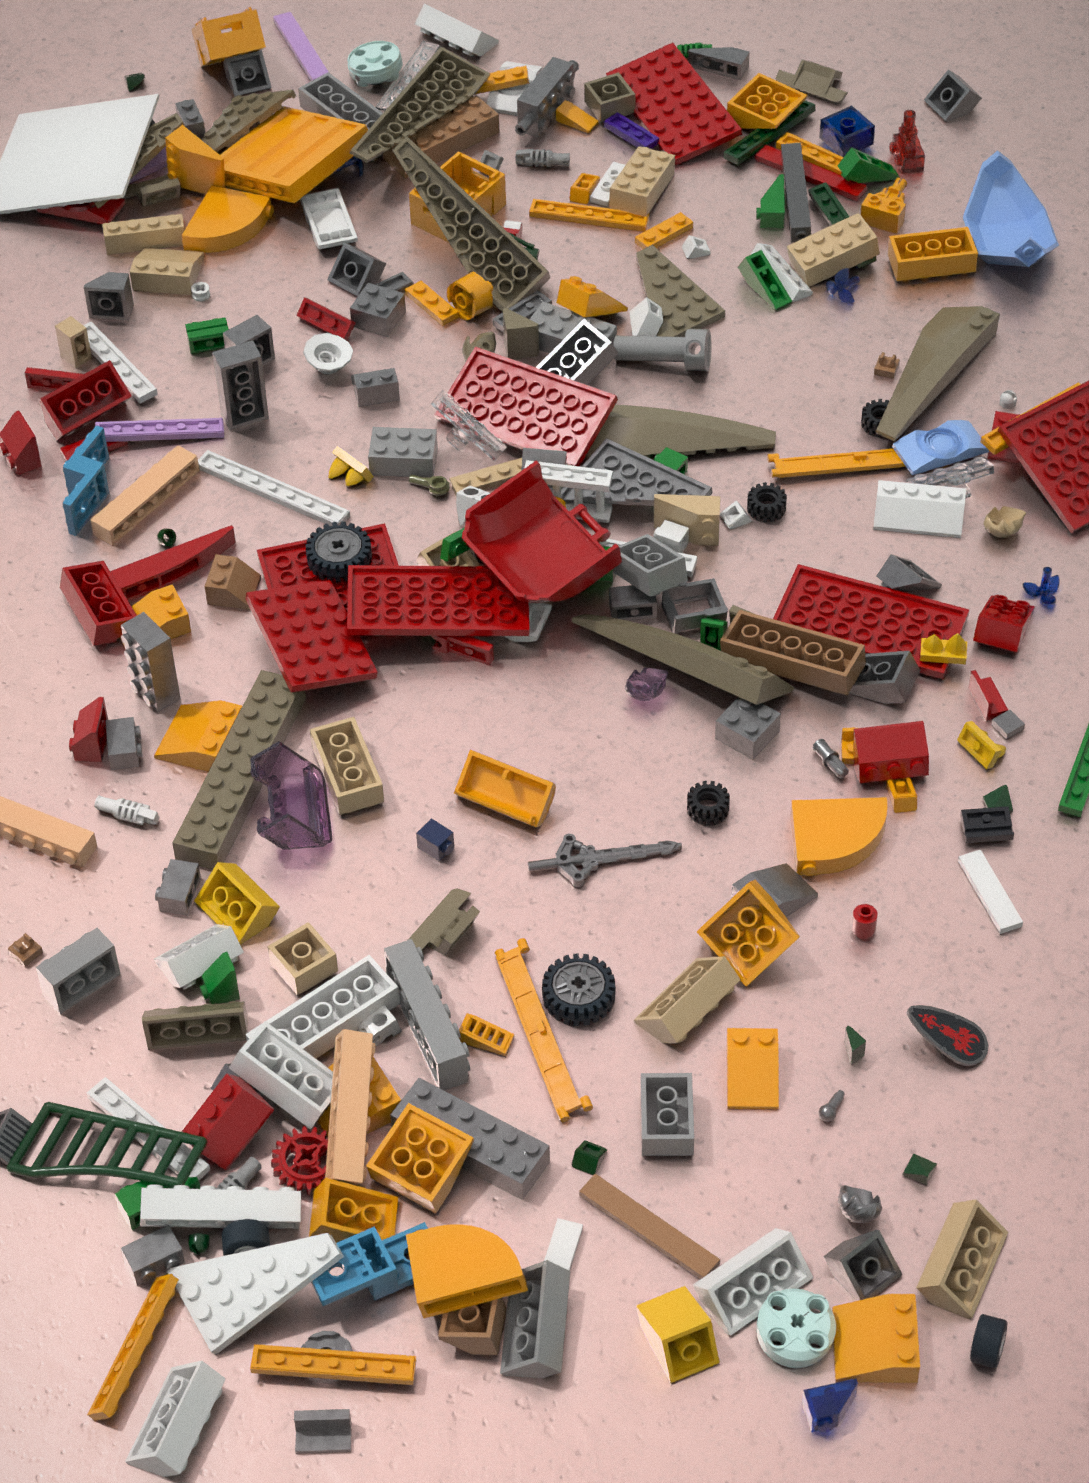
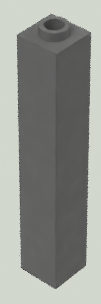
M801 143L781 144V161L791 243L811 235V221Z

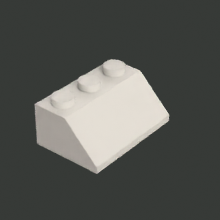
M216 924L154 958V961L174 987L186 989L196 983L195 979L201 977L222 953L228 951L230 959L234 963L238 960L237 956L244 952L232 927Z

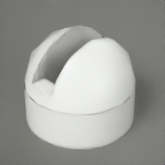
M1006 390L1001 394L999 403L1003 408H1014L1017 403V396L1012 390Z

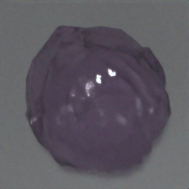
M644 667L640 673L634 670L626 681L625 690L632 698L640 701H650L658 697L666 687L668 672Z

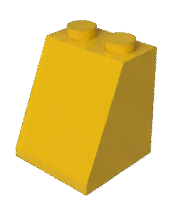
M686 1286L636 1305L640 1326L670 1383L720 1363L712 1321Z

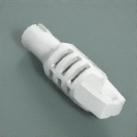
M98 795L94 804L96 810L111 813L116 819L138 825H143V823L157 825L160 818L157 811L150 810L149 805L124 798L114 800Z

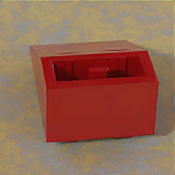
M991 595L978 616L973 641L1017 652L1024 639L1035 606H1031L1023 600L1012 601L1003 595Z

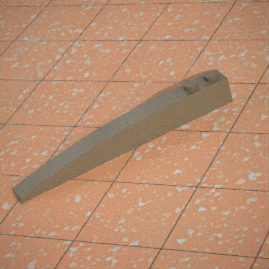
M440 47L351 149L350 154L366 163L400 143L406 136H411L472 98L490 77V73Z
M406 136L393 149L394 154L468 274L474 271L485 281H489L492 284L493 304L503 312L504 308H511L538 291L551 278L549 271L412 140Z
M983 306L943 307L923 327L876 433L895 441L997 334L1000 314Z
M615 404L583 461H587L606 438L649 458L653 454H660L665 447L683 455L696 454L698 450H705L706 453H715V449L726 448L727 451H736L740 447H745L747 450L775 448L776 431L692 412Z
M583 614L572 618L573 623L756 705L794 690L792 685L768 672L765 667L749 664L748 660L731 656L713 647L669 631L627 620L591 614Z

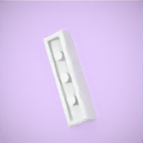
M756 244L751 254L759 250L763 251L792 302L813 294L812 290L772 245Z

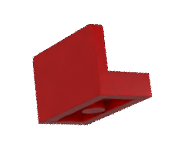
M972 670L968 688L985 720H992L1008 711L992 678L980 679L977 671Z

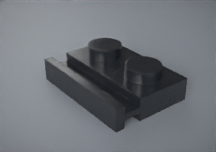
M1008 806L961 810L960 817L966 843L1013 840L1014 831L1012 830Z

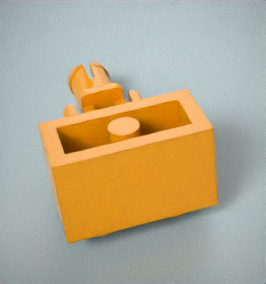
M897 178L894 184L888 187V191L887 188H884L882 192L875 195L868 193L861 205V216L868 226L895 234L899 232L905 220V194L902 193L907 186L905 179Z

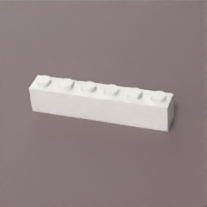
M148 1185L147 1188L141 1189L140 1226L165 1227L169 1225L170 1227L225 1228L228 1224L237 1220L254 1219L263 1222L268 1229H299L301 1222V1191H295L291 1187H283L277 1191L269 1190L267 1187L242 1190V1187L230 1186L224 1190L216 1189L214 1186L189 1189V1186L177 1185L170 1189L163 1188L161 1185Z

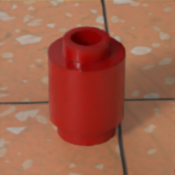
M861 904L855 907L852 918V931L858 938L868 939L875 933L878 917L875 907L869 904Z

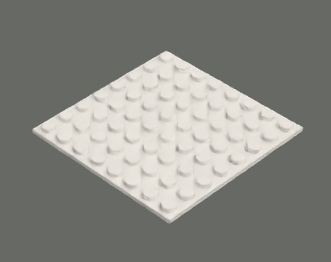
M159 94L19 114L0 160V214L123 198L160 97Z

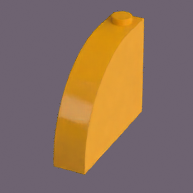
M212 185L182 234L184 251L213 253L229 250L248 242L262 230L268 219L272 217L274 208L271 206V198Z
M887 797L792 800L791 825L796 873L806 876L832 874L850 869L866 860L876 850L883 838L888 809Z
M451 1224L406 1234L417 1304L424 1319L528 1291L522 1268L515 1253L504 1240L490 1231L471 1225Z

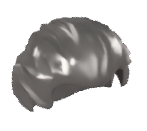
M847 1185L841 1186L838 1203L847 1219L856 1223H868L880 1215L882 1205L878 1195L873 1199L871 1191Z

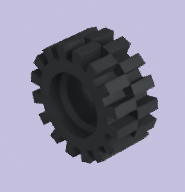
M874 399L871 400V404L867 402L866 406L863 407L861 426L865 432L869 431V435L876 434V437L880 436L876 433L881 419H876L875 417H883L889 400L882 402V399H878V402H876Z
M763 482V486L756 484V488L752 487L751 491L748 492V514L751 513L752 518L756 517L757 521L763 519V522L766 523L767 519H770L771 522H774L775 518L777 520L781 519V516H784L786 511L787 494H785L784 489H781V486L777 485L774 487V483H770V486L767 485V482ZM761 501H771L773 503L763 504Z
M702 781V785L698 782L695 784V788L693 786L690 788V792L687 794L688 815H692L694 822L698 819V824L702 825L703 821H705L706 826H710V822L713 821L714 825L718 824V819L722 822L728 816L730 795L727 793L726 787L722 788V784L718 783L715 786V781H711L710 784H707V781ZM713 800L717 804L714 806H704L699 802Z

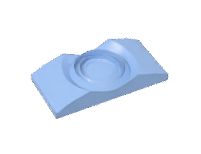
M948 420L939 427L929 431L915 430L893 443V449L912 476L989 452L980 442L981 437L975 428L966 420Z

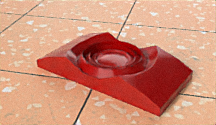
M123 198L109 199L100 208H97L94 202H86L83 204L37 209V212L103 224L112 222L125 205V200Z

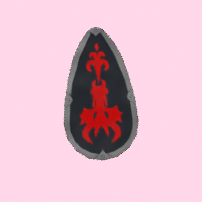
M915 1005L908 1008L907 1016L916 1030L929 1043L954 1062L964 1066H974L982 1062L987 1055L989 1046L987 1037L974 1022L960 1015L932 1006Z

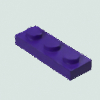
M618 112L604 121L606 129L637 148L639 146L652 149L658 145L659 137Z

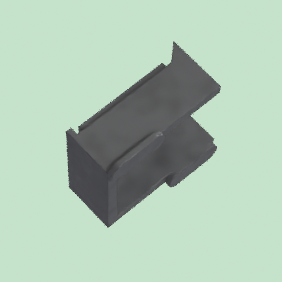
M714 578L690 583L686 581L675 588L662 592L661 605L671 630L675 634L685 630L701 628V620L703 618L727 620L728 608L724 603ZM707 599L710 608L700 612L678 615L674 605Z

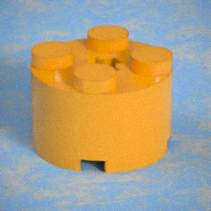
M473 271L448 286L447 299L449 303H453L461 319H473L492 308L493 286L489 281H485Z

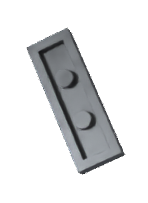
M536 291L509 308V310L530 319L542 302L552 304V300L540 291ZM501 313L492 320L493 326L503 332V313Z

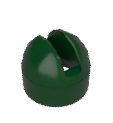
M161 529L157 534L158 543L163 546H172L176 541L174 530Z
M195 1233L188 1236L189 1250L193 1254H204L208 1250L210 1243L209 1235Z

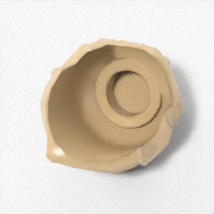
M1003 506L998 511L996 507H993L988 515H986L983 524L990 534L1006 538L1017 533L1023 526L1026 512Z

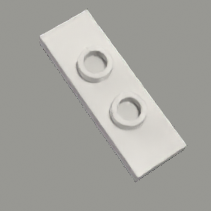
M617 162L611 164L590 195L591 203L605 207L609 206L610 187L625 167L624 164Z

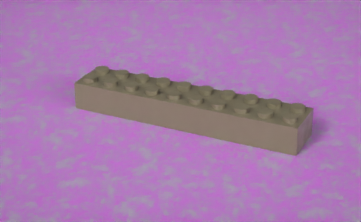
M264 670L260 671L172 842L175 860L199 863L200 867L211 870L214 869L217 862H225L306 699L305 690L290 692L283 675Z

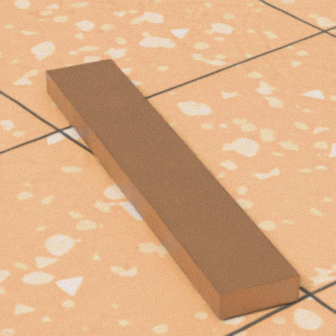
M596 1173L580 1189V1197L697 1278L702 1279L720 1265V1259Z

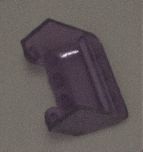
M280 741L251 757L250 771L252 777L268 788V803L271 815L270 819L265 816L258 819V834L283 850L323 847L331 843L332 830L326 782L322 771Z

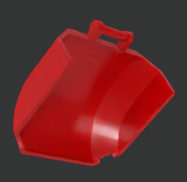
M537 460L466 510V522L462 533V540L519 601L540 603L562 601L571 598L622 563L620 547L617 544H614L608 550H605L599 544L600 542H605L610 537L611 533L607 528H603L587 512L588 509L584 504H579L568 511L553 495L543 479L540 463ZM577 518H582L595 534L591 535L579 523Z

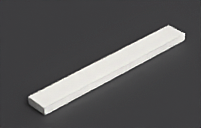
M209 450L198 460L199 470L324 524L328 523L329 526H332V522H337V525H340L341 522H346L350 517V511Z

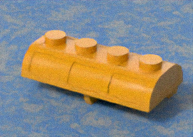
M470 749L454 794L528 825L540 827L546 819L553 802L556 785L548 780Z

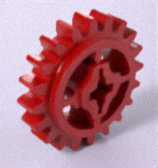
M303 1126L302 1133L299 1134L294 1128L292 1129V1137L284 1133V1142L276 1141V1149L272 1150L273 1159H271V1167L274 1168L273 1176L279 1177V1185L287 1183V1187H297V1191L301 1192L303 1189H306L308 1196H311L312 1189H316L325 1179L326 1166L322 1169L320 1162L323 1155L327 1157V1131L324 1130L318 1135L317 1127H314L312 1132L308 1133L306 1126ZM292 1153L294 1155L293 1165L289 1167L286 1160Z

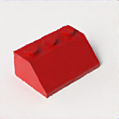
M923 721L853 729L854 771L859 783L929 775V752Z
M226 1073L182 1132L205 1137L207 1145L202 1155L223 1169L228 1170L275 1109L244 1079Z

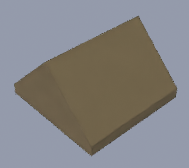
M504 308L503 333L507 358L515 360L537 357L539 355L538 323Z

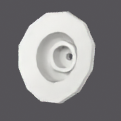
M323 333L314 335L306 342L303 354L307 362L319 372L333 374L351 361L353 350L349 342L340 336Z

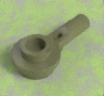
M410 475L409 483L427 487L429 492L435 496H442L450 489L449 482L443 476L423 478Z

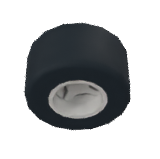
M237 1220L228 1224L222 1232L223 1256L270 1246L269 1229L263 1222L258 1220Z
M985 1314L980 1315L971 1347V1362L997 1368L1006 1338L1008 1325L1006 1320Z

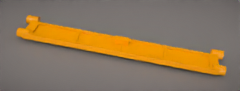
M894 449L780 459L778 453L767 454L768 463L774 462L775 469H771L772 478L906 467Z
M521 938L517 941L518 947L507 952L500 948L494 953L560 1121L564 1123L570 1120L569 1113L580 1108L588 1112L593 1109V1105L588 1095L582 1096L580 1099L578 1097L522 957V954L529 952L530 948L526 939Z

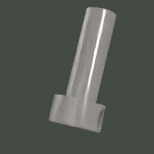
M687 329L685 337L616 335L614 338V347L619 353L614 358L615 360L684 362L686 371H708L710 367L712 343L709 329ZM700 345V352L695 354L696 347Z

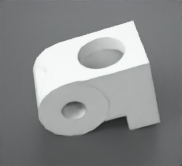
M382 1005L364 1019L358 1027L360 1032L373 1034L372 1043H375V1046L381 1044L389 1035L392 1034L394 1037L402 1031L397 1020L385 1005Z

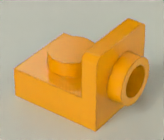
M855 727L842 728L841 760L843 764H854L853 729H856Z

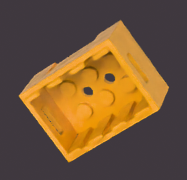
M248 7L241 13L207 20L206 17H203L191 29L201 67L223 62L226 58L266 48L257 9L252 10V7ZM231 28L232 30L230 32L221 33V30Z
M459 151L440 166L490 216L495 215L506 206L504 173ZM473 168L489 175V178L473 171ZM414 188L409 192L411 224L448 242L420 194Z

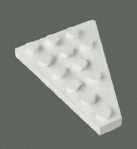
M325 1233L170 1268L167 1272L179 1279L175 1287L210 1351L217 1355L344 1256L333 1237Z

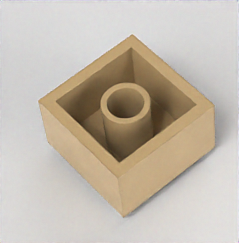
M309 922L267 946L270 964L297 996L338 972L336 953Z

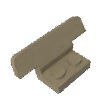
M801 60L795 74L779 70L776 76V81L834 104L842 103L848 93L832 87L834 79H841L843 72L807 60Z
M167 175L128 185L123 199L137 195L143 207L180 197V183L178 178L169 179Z
M458 888L451 890L408 940L412 939L416 948L420 947L423 950L428 946L445 956L474 923L480 913L473 905L467 912L459 910L471 893Z

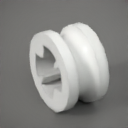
M196 282L192 285L191 291L194 300L202 302L210 297L209 285L207 283Z

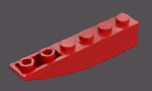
M232 525L110 572L127 600L131 601L157 589L169 586L213 561L216 554L221 555L236 543L234 527Z

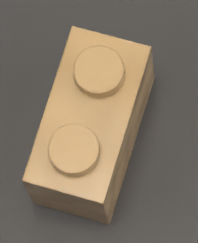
M72 316L55 325L60 356L73 367L78 368L92 359L87 328Z

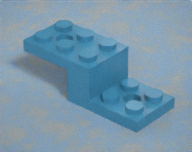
M97 425L91 433L87 434L86 439L75 449L74 454L63 465L69 496L65 497L62 506L68 532L74 536L78 535L110 494L104 464L109 459L103 427Z
M421 1223L384 1240H381L376 1228L372 1227L337 1242L336 1244L344 1257L311 1282L322 1305L330 1304L368 1287L375 1301L414 1284L410 1260L405 1258V1255L409 1253L406 1234L428 1229L426 1223ZM335 1267H340L344 1270L338 1276H333L329 1273Z

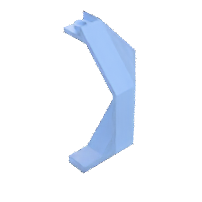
M996 151L982 163L965 209L963 220L965 226L970 230L978 257L986 263L1029 267L1048 255L1059 244L1045 207L1013 163L1002 153Z

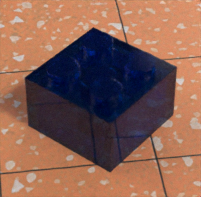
M852 105L820 119L819 138L839 156L844 157L851 148L860 151L874 144L875 125Z

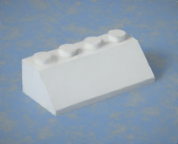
M426 4L423 5L415 22V25L421 27V32L429 36L432 32L435 34V39L443 43L445 40L450 41L449 46L457 50L459 47L464 48L463 53L472 57L474 54L481 57L499 42L498 39Z
M879 480L873 530L961 538L966 488Z
M266 1021L239 1050L229 1066L230 1070L310 1130L331 1105L333 1071Z
M775 1228L693 1284V1287L706 1311L731 1336L758 1317L759 1311L770 1293L785 1289H798L813 1279V1276L792 1233Z
M204 1361L171 1367L125 1462L128 1465L163 1477L181 1474L188 1464L187 1459L192 1449L199 1441V1434L203 1425L211 1416L210 1411L214 1402L222 1393V1386L226 1378Z

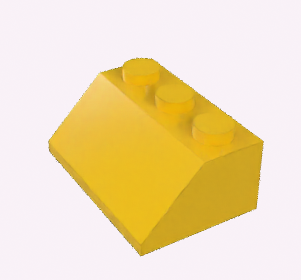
M217 862L194 900L215 923L231 926L240 945L267 928L280 908L235 863Z

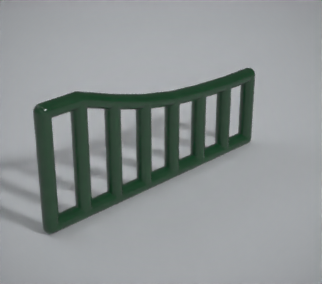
M45 1102L9 1161L7 1171L30 1178L73 1175L111 1176L173 1188L177 1185H185L207 1145V1139L185 1132L58 1103ZM49 1114L61 1115L32 1166L21 1165L20 1163ZM72 1118L83 1120L57 1166L43 1167ZM93 1123L105 1125L82 1165H69ZM115 1128L127 1130L108 1165H94ZM137 1133L149 1135L132 1167H118ZM160 1138L172 1140L154 1173L143 1171L142 1169ZM181 1144L194 1145L178 1176L171 1177L165 1175Z

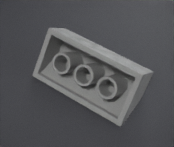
M548 1260L523 1268L522 1271L528 1291L508 1296L501 1375L545 1378L561 1373L570 1271Z

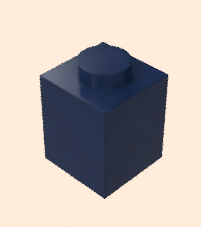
M432 818L416 833L417 848L437 861H440L445 855H449L454 849V832Z

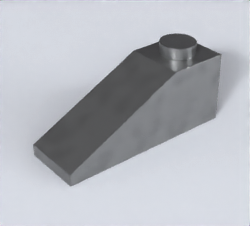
M734 47L689 49L688 62L693 68L741 80L749 68L750 51Z

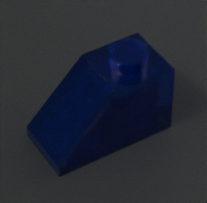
M856 1378L803 1390L802 1405L811 1432H827L839 1425L856 1397L858 1386Z

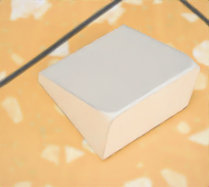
M689 235L682 245V249L688 259L711 254L706 241L701 238Z
M737 501L720 513L729 529L752 522L745 509Z

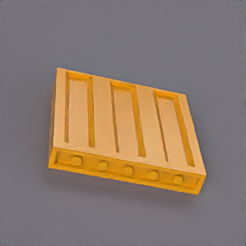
M283 106L221 154L224 158L225 186L296 203L354 156L350 154V151L368 131L367 125Z

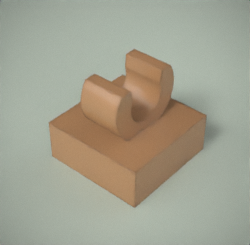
M882 352L874 368V375L894 379L899 368L900 359H896L894 354L892 357H887L885 352Z
M26 933L7 948L9 955L24 967L43 953L42 947Z

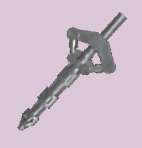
M568 833L564 835L555 858L528 862V870L535 871L557 867V871L567 878L574 887H582L584 879L590 875L591 871L598 869V864L645 858L656 854H672L674 851L682 849V843L667 840L660 841L657 844H638L629 847L595 850L593 845H583L582 842L576 840L573 834ZM573 849L580 851L579 854L571 856ZM574 865H582L583 869L579 871Z

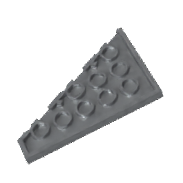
M607 438L582 465V467L613 471L610 490L605 492V504L654 506V494L710 496L713 493L712 487ZM563 487L561 490L562 499L565 502L574 503V488ZM583 489V503H596V491Z

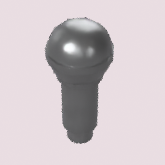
M838 1090L827 1104L820 1107L818 1114L821 1120L825 1122L834 1120L836 1109L845 1095L842 1090Z

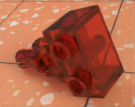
M914 110L904 111V119L901 127H899V133L893 134L892 142L889 143L890 154L894 155V164L898 166L901 174L924 171L925 154L917 136L918 130L915 125L916 114Z

